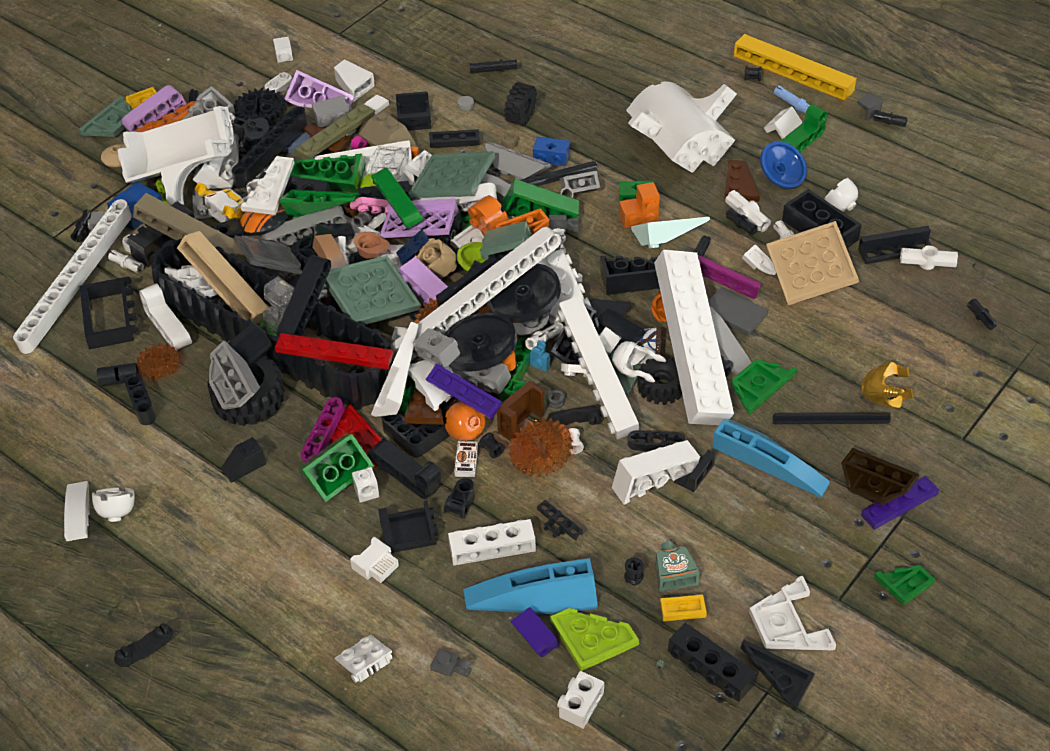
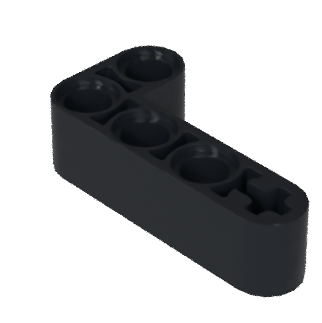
M381 439L368 451L369 458L376 465L422 499H427L440 486L441 470L435 463L429 461L422 466L386 439Z

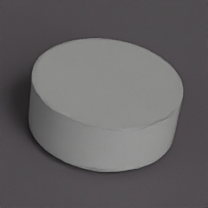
M462 96L458 99L459 109L468 111L474 107L472 97Z

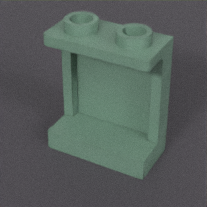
M523 221L487 230L484 239H482L481 257L487 260L495 253L515 249L532 236L527 222Z

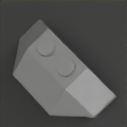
M497 143L485 144L487 151H494L495 158L492 161L494 167L501 170L500 173L515 175V178L518 180L534 177L551 167L550 163Z
M223 341L210 353L209 384L221 407L225 410L241 407L260 388L248 364L226 341Z

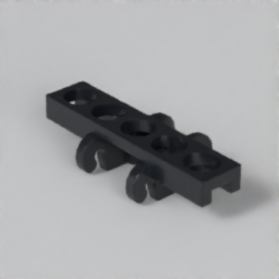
M546 500L537 506V510L549 519L544 524L543 529L545 531L550 530L553 533V538L566 533L576 541L579 535H583V530L574 521L567 518L560 510H557ZM544 505L548 509L544 510L542 509V506ZM558 517H563L564 520H563V521H557V518H558ZM554 522L560 526L556 530L552 527Z

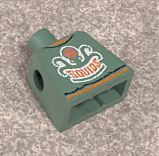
M672 541L662 543V551L656 553L659 592L699 585L700 571L687 548H675Z

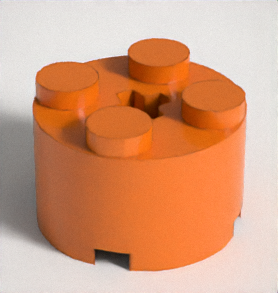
M491 195L481 198L468 208L471 226L475 229L478 228L483 236H485L487 230L495 229V225L508 220V216L505 211L502 213L500 210L502 205Z

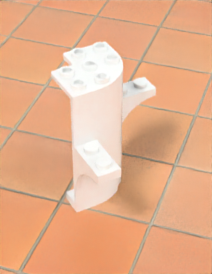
M661 82V84L655 86L650 85L627 108L626 111L632 116L628 123L636 130L653 139L672 161L693 173L703 160L715 166L734 143L735 139L716 120L737 93L723 84L710 96L696 99L689 92L672 82Z
M218 106L213 108L214 111L145 132H123V141L126 148L118 149V158L121 162L125 182H140L162 175V183L165 187L166 200L169 205H173L177 201L183 205V188L189 173L199 164L225 157L231 152L230 145L233 144L234 136L228 107Z

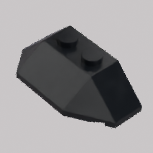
M584 303L599 335L601 331L597 320V311ZM564 325L551 346L549 353L565 364L580 365L578 361L580 356L578 352H574L571 345L573 340L571 337H567L564 329L566 325Z

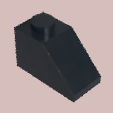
M253 437L236 445L222 465V472L232 483L266 465L263 449Z

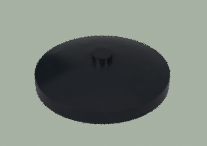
M537 263L490 299L487 305L491 313L504 315L512 323H524L537 319L546 314L557 303L561 294L560 280L552 268Z
M490 312L467 316L453 324L444 334L456 340L460 355L449 366L467 372L480 371L497 365L511 354L517 343V333L512 321L504 315Z

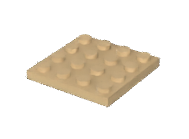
M836 221L766 244L788 305L859 283V278Z

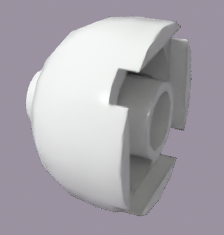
M846 178L838 183V187L835 190L832 189L824 198V200L842 212L846 210L851 211L857 205L855 201L858 198L856 185L849 178Z
M118 487L97 490L96 494L92 493L95 511L98 515L108 518V521L111 522L120 521L121 517L126 516L134 506V490L131 488H125V492L120 491Z

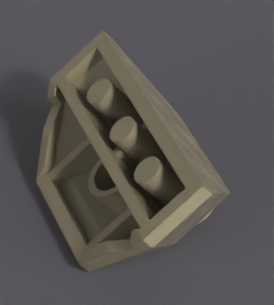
M384 111L365 121L360 127L359 136L366 139L372 146L409 140L411 146L417 147L405 125Z

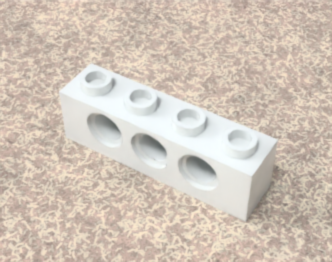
M531 519L448 533L453 566L536 551Z

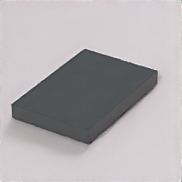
M723 287L708 300L709 306L722 317L727 326L746 336H749L768 315L767 309Z

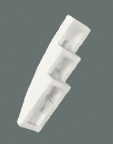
M88 481L67 484L64 511V537L66 542L88 538L87 526H89L88 515H90Z

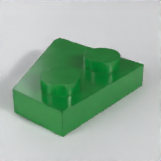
M920 565L911 566L907 569H894L891 573L882 574L881 571H878L874 575V579L903 606L934 585L936 580Z

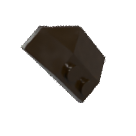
M852 448L841 462L849 492L880 505H884L909 492L920 477L916 472Z

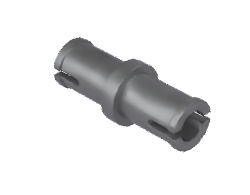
M371 211L359 212L357 216L352 218V224L355 227H360L363 224L366 225L376 214L371 213Z

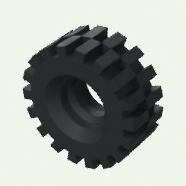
M516 82L512 86V89L509 91L510 94L507 95L506 108L504 109V117L507 122L520 126H525L528 123L537 102V90L534 86L521 82Z
M669 357L666 362H659L654 358L652 361L647 359L645 364H641L639 370L650 374L655 381H668V383L659 384L657 382H649L645 378L638 376V392L641 393L643 399L647 397L648 402L653 400L654 404L658 405L659 402H662L663 405H667V401H670L672 404L675 402V399L679 400L681 398L682 390L676 362H673V358Z

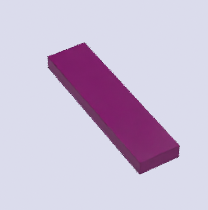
M698 255L702 276L752 299H756L761 283Z

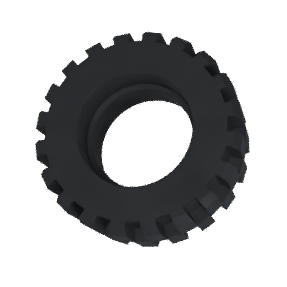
M262 355L249 365L260 388L239 408L223 409L208 380L207 386L215 413L221 419L228 420L231 424L238 423L245 426V424L250 423V425H254L258 421L263 422L267 420L268 416L272 417L276 413L275 410L280 409L285 397L280 368L273 360H269V357Z

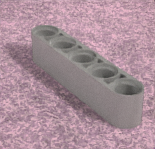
M338 205L286 221L277 229L262 234L261 237L263 240L290 246L293 242H297V238L302 239L303 235L309 236L310 233L315 235L317 233L316 224L346 223L343 208Z

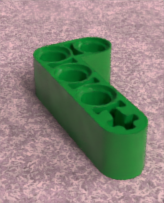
M811 104L805 112L804 122L780 141L794 146L801 153L824 133L828 112Z
M529 337L520 338L514 348L516 367L509 371L511 378L501 394L495 393V397L501 402H504L526 384L522 382V379L530 366L531 350L525 345V341Z

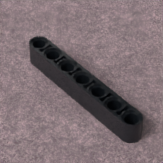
M293 107L232 168L231 172L236 187L244 188L249 182H252L306 127L307 117L304 107Z

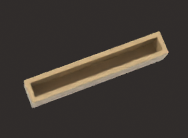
M200 231L185 235L177 249L228 306L246 321L251 319L252 323L255 322L257 324L265 319L271 309Z

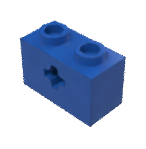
M537 136L533 147V157L551 165L566 167L570 155V141Z

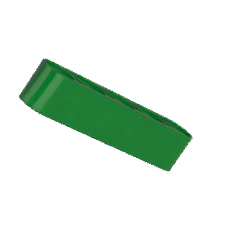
M387 167L371 175L377 188L407 229L423 221L418 209Z

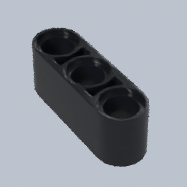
M129 374L125 377L124 383L138 421L142 425H150L155 421L156 415L148 392L139 374Z

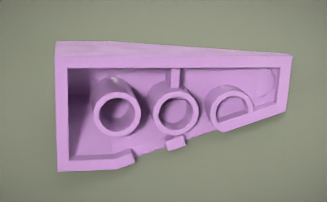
M296 70L285 100L297 106L312 108L311 104L342 95L346 103L351 105L355 96Z

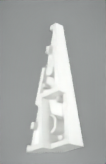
M411 322L371 413L375 417L396 415L398 413L414 347L412 342L415 341L418 324Z

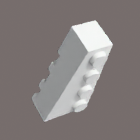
M686 440L669 446L659 447L652 451L642 452L635 456L625 457L619 460L612 489L625 505L630 502L629 498L635 495L641 497L646 494V490L654 486L658 489L664 486L669 479L674 481L691 473L698 464L700 456L689 441Z

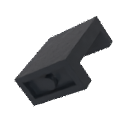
M427 91L396 94L398 121L405 125L408 131L432 129Z
M423 501L424 507L421 509L389 515L387 508L378 509L384 543L390 547L391 553L436 545L435 536H439L437 524L432 523V520L435 519L433 507L429 508L428 501Z

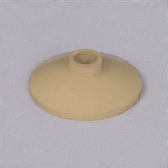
M116 144L106 148L101 154L102 162L109 167H121L118 149L126 148L125 144Z

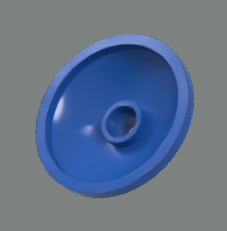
M775 141L768 144L762 150L760 156L761 168L765 176L773 184L784 189H792L799 186L805 180L807 174L806 163L801 153L794 146L786 142Z

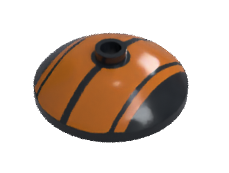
M280 203L276 215L245 211L239 223L244 230V234L252 236L262 235L280 227L288 219L289 215Z

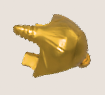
M889 361L877 366L864 376L861 390L864 397L875 404L888 408H900L903 400L914 397L912 388L889 386L885 384V379L889 375L909 377V367H903Z

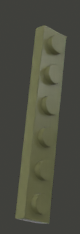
M362 103L296 147L295 154L303 159L313 158L375 116V110Z

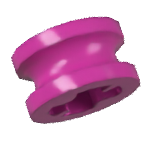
M355 136L351 141V148L353 150L366 148L367 146L366 139L360 136Z

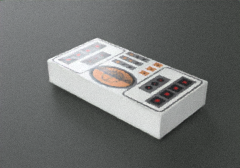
M458 441L455 477H475L478 442Z

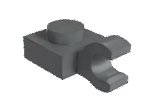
M549 215V228L551 230L557 228L564 229V233H566V229L572 232L579 231V218L566 219V215Z
M441 648L438 649L430 665L431 671L449 677L452 676L453 672L468 677L471 671L469 667L470 661L460 659L459 654Z

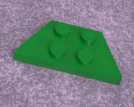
M756 359L732 379L731 385L746 412L750 415L797 374V368L792 367L791 370L780 368V364L767 363L766 361Z

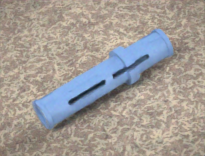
M781 86L776 87L774 90V95L794 106L797 111L805 113L810 106L806 103V100L796 97Z

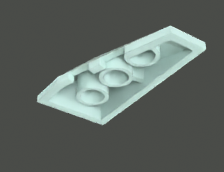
M701 217L651 222L631 226V230L642 246L648 245L649 248H657L659 244L666 243L709 221L710 218Z

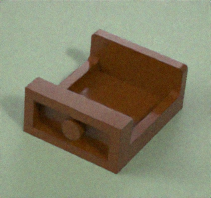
M528 381L507 398L498 409V433L511 443L518 439L517 425L530 414L535 413L540 418L544 416V391L540 386Z

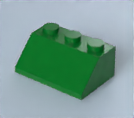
M345 433L298 469L318 495L327 502L353 482V472L370 467L373 468L374 465L353 434Z

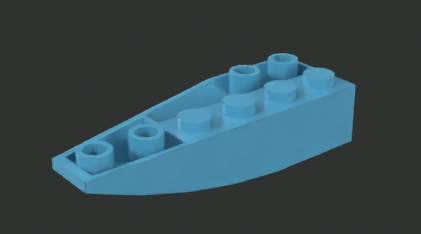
M723 419L714 432L712 448L821 498L830 485V481L761 432L732 419Z
M590 558L528 568L463 589L466 610L522 613L530 607L535 614L554 615L568 608L578 611L598 608Z

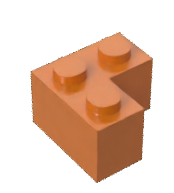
M654 182L637 185L635 199L619 201V216L625 228L658 222L660 195Z

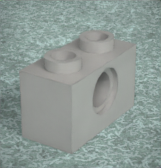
M430 328L412 342L419 357L433 364L437 363L444 368L460 355L457 347L458 343L454 338H449L441 332Z

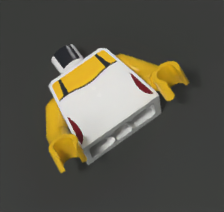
M199 182L196 185L195 191H198L200 196L205 197V206L208 213L220 223L233 218H237L238 221L245 212L241 210L240 206L248 200L245 192L237 195L229 188L222 191H211L203 183Z

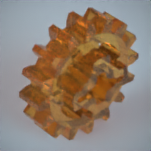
M159 343L157 347L152 344V348L145 347V352L139 353L140 357L137 358L139 371H141L142 375L147 374L149 379L152 376L155 379H158L159 376L165 378L167 373L172 375L171 370H177L176 365L180 364L178 352L175 351L174 347L170 348L169 344L162 346Z

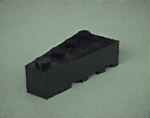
M178 201L171 205L194 218V212ZM142 226L138 229L139 233L136 235L130 234L127 237L132 257L143 263L147 268L154 264L153 254L155 251L164 247L166 242L175 240L150 226L146 228Z

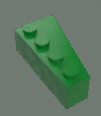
M362 153L355 154V156L341 155L336 158L323 157V159L317 160L314 158L294 160L290 176L327 181L332 190L358 193L357 189L360 188L366 161Z
M514 179L501 202L502 213L505 211L509 216L517 217L540 208L548 219L549 215H566V219L577 218L579 215V200Z

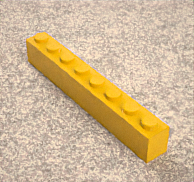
M744 34L735 43L734 57L757 66H762L764 69L846 101L855 90L857 78Z

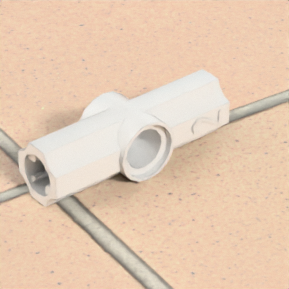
M735 190L729 192L725 202L739 214L748 217L750 222L758 226V231H766L771 224V220L760 212L758 204L755 201H747Z
M925 246L922 249L901 248L900 263L917 264L926 270H931L935 266H957L958 252L938 251L934 246Z

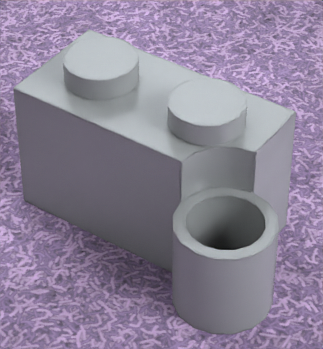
M343 95L311 104L313 116L318 127L329 126L353 110L351 105L346 103Z
M597 171L560 178L561 189L558 194L562 195L563 190H566L569 193V197L573 198L574 193L600 188Z

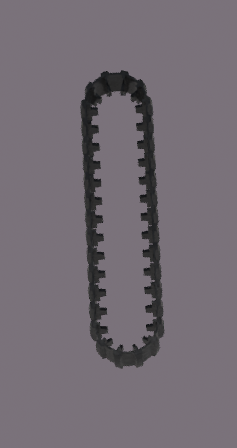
M182 239L166 242L164 247L156 250L153 254L154 264L151 265L154 284L157 283L161 288L165 303L172 312H178L184 319L189 318L196 326L205 327L212 335L216 333L221 337V340L226 342L234 339L252 324L251 319L246 321L239 317L236 311L232 313L224 309L222 303L217 305L210 301L209 296L204 298L197 294L194 288L190 290L184 287L182 281L175 282L171 280L168 274L165 273V268L170 267L179 270L182 266L192 264L177 249ZM219 246L215 247L266 305L274 308L276 314L279 312L285 313L295 290L291 284H284L279 281L278 277L274 275L269 276L265 274L263 269H256L248 261H241L236 255L224 252L223 248ZM320 299L317 300L306 328L309 327L316 331L317 336L324 335L331 339V341L391 350L389 341L384 340L380 331L375 328L371 330L365 326V323L361 321L356 322L351 319L350 315L346 313L341 314L336 311L335 307L331 305L326 306L322 304ZM262 327L273 343V346L262 355L269 357V360H273L280 368L282 374L287 373L291 376V379L302 381L307 388L318 390L320 395L325 398L328 396L330 398L338 397L346 406L351 404L355 409H362L364 406L375 405L393 364V358L389 369L368 367V371L355 373V371H352V374L340 372L339 367L334 369L326 365L323 359L319 361L316 358L277 353L275 346L280 335L274 336L266 332V327Z

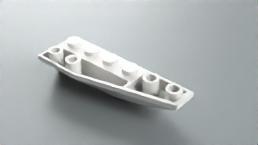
M229 112L231 123H233L236 117ZM233 132L234 141L230 145L231 152L229 155L201 163L197 166L193 177L195 182L205 184L207 189L232 187L234 180L231 171L239 162L237 134Z

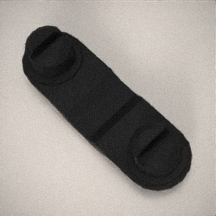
M594 405L551 412L548 415L546 424L551 427L550 430L556 432V430L560 431L563 426L573 422L582 423L589 421L590 425H594V423L598 425L601 422L600 417L602 413Z
M164 623L160 624L159 627L156 626L153 631L146 634L139 641L116 650L114 656L115 663L121 667H128L138 660L146 658L170 641L173 636L172 629Z

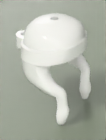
M624 341L615 350L612 362L620 373L630 378L641 376L649 382H655L650 374L640 370H633V365L639 363L646 355L659 362H666V359L661 355L655 354L648 347H641L637 343Z

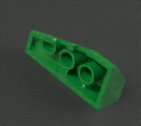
M290 190L280 198V203L288 215L301 217L352 202L359 197V193Z

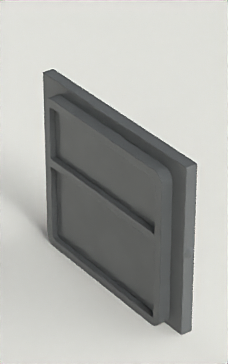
M235 235L234 240L250 264L297 274L302 273L301 263L294 253H291L292 251L288 245L244 235L241 237Z

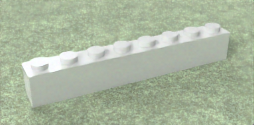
M579 295L559 303L560 311H557L558 317L561 322H565L566 326L564 329L566 335L573 340L571 342L572 348L580 356L578 361L581 368L586 369L587 374L585 376L588 384L593 385L595 389L593 390L594 398L596 401H600L602 405L600 410L603 417H607L609 421L607 426L610 433L615 434L618 440L628 436L631 431L639 430L636 416L581 296Z

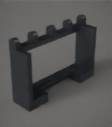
M127 276L79 286L84 333L89 350L134 341L132 333L137 332L139 329L138 325L130 324V321L137 319L135 313H129V308L135 307V302L133 300L127 301V296L133 294L132 288H126V285L132 282L131 277ZM122 294L126 326L94 332L91 299Z

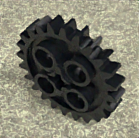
M254 88L253 92L248 90V94L242 93L243 97L238 96V100H235V104H233L236 117H241L245 120L248 118H264L269 124H272V121L277 122V118H282V114H285V110H287L284 96L280 95V92L276 93L275 89L270 91L269 88L266 90L261 88L259 91Z

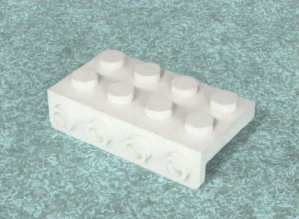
M560 249L538 262L552 268L558 275L561 284L560 297L549 313L551 326L556 322L562 323L557 311H560L559 303L580 295L583 302L592 308L588 297L584 299L582 295L585 293L582 284H578L576 281L579 277L575 268H570V264L573 263L569 254L565 255L563 250Z

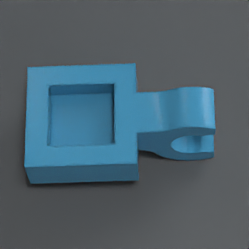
M538 340L537 348L533 347L530 351V365L547 372L550 368V354L545 352L546 343Z

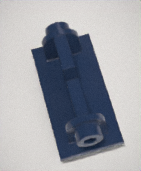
M422 229L396 252L402 264L413 259L415 255L418 256L419 253L417 251L429 241L428 239H431L429 236H426Z

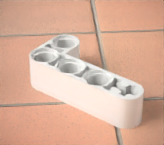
M155 283L140 290L139 294L147 316L173 351L192 344L187 330L165 303L159 285Z

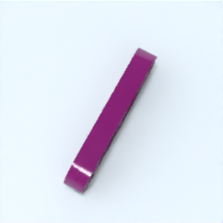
M333 397L326 402L301 451L300 456L304 463L327 447L345 411V406L340 398ZM324 421H332L329 426H322ZM318 436H323V437H324L321 442H319V443H315V442H314V440H315L316 437H318Z

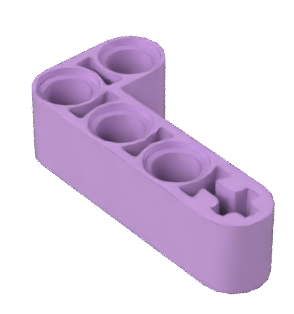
M167 85L125 115L122 119V125L129 132H136V129L152 120L155 122L170 110L175 112V109L187 103L173 86Z

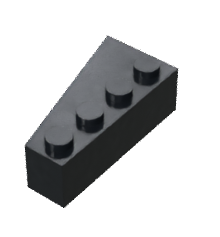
M600 256V273L606 295L659 289L654 263L658 257H651L650 260L634 257L633 260L623 259V256H616L615 259H607V256Z

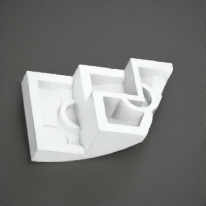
M193 265L182 266L179 270L170 267L165 268V273L168 274L171 280L175 282L182 281L184 287L190 290L194 288L200 296L205 298L206 296L218 295Z
M422 360L409 365L408 375L415 381L416 388L425 396L426 404L434 411L439 409V404L443 401L447 402L451 399L452 396L425 380L435 364ZM448 365L445 369L453 373L452 369Z

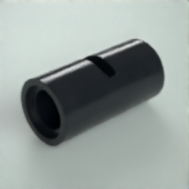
M137 363L97 368L99 386L123 384L127 375L139 374Z

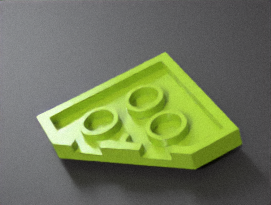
M572 608L550 616V622L580 671L639 645V639L628 623L621 621L620 623L608 621L606 617L591 613L590 616L578 613V610Z

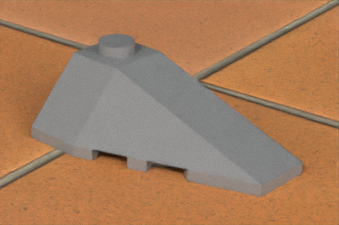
M709 306L720 355L724 356L725 360H731L734 363L731 372L738 375L752 362L722 317Z

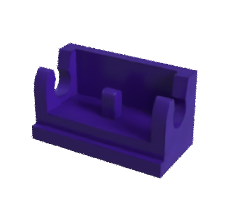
M530 607L511 621L512 625L540 657H544L553 649L559 647L556 637Z

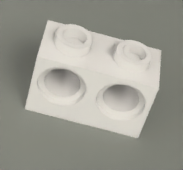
M580 671L576 678L573 677L571 679L566 695H562L558 701L559 718L584 729L604 694V681ZM572 706H577V707H579V708H577V709H572V708H570V707H572Z

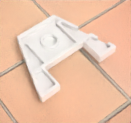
M803 576L798 577L794 583L782 587L781 591L775 595H770L750 607L749 614L765 649L835 650L836 643L829 629L806 633L791 602L792 600L810 595V590Z

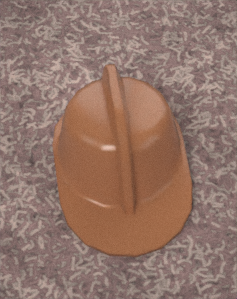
M370 231L358 233L353 238V243L357 247L358 253L367 259L378 258L380 253L388 250L390 247V243Z

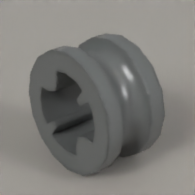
M553 390L548 393L547 403L549 407L559 409L564 405L565 398L563 392Z

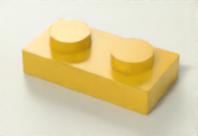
M703 595L660 598L663 621L706 618L707 611Z

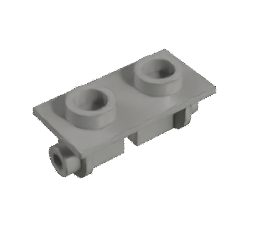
M195 191L196 195H192L194 218H212V215L208 213L205 206V197L200 196L198 191Z

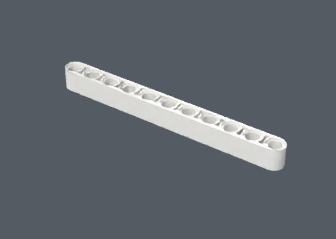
M120 199L112 203L15 332L13 339L21 353H31L37 347L80 289L79 286L85 282L131 220L132 214L125 200Z
M548 227L541 228L417 323L418 328L415 340L428 328L439 331L444 335L453 324L470 316L554 251L561 243L560 235ZM406 333L395 340L390 346L395 357ZM413 347L411 360L418 356L415 347Z

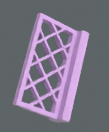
M455 198L412 201L421 214L423 221L411 229L405 230L404 224L398 226L402 221L390 204H387L388 213L380 233L382 238L412 237L421 229L426 236L449 235L454 217L459 214ZM437 219L439 220L435 224H431L433 221ZM442 225L446 226L445 228L438 229Z

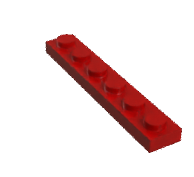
M284 333L280 334L275 346L277 353L381 369H389L394 356L393 350Z

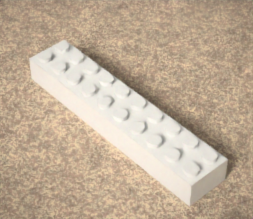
M662 250L654 263L688 423L720 425L723 419H730L734 412L698 255L694 252Z

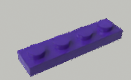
M437 363L425 379L428 383L491 420L502 405V402Z
M924 476L914 483L909 492L884 505L875 503L862 510L861 516L875 530L938 495L939 489Z

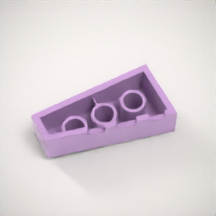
M414 257L399 268V273L421 304V307L432 313L438 308L436 295L448 286L418 258Z

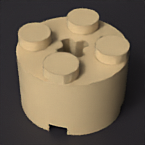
M431 238L419 249L420 252L415 257L441 280L456 269V254L441 240Z

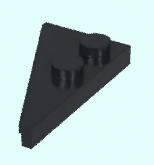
M743 639L740 647L792 710L796 711L814 679L815 673Z

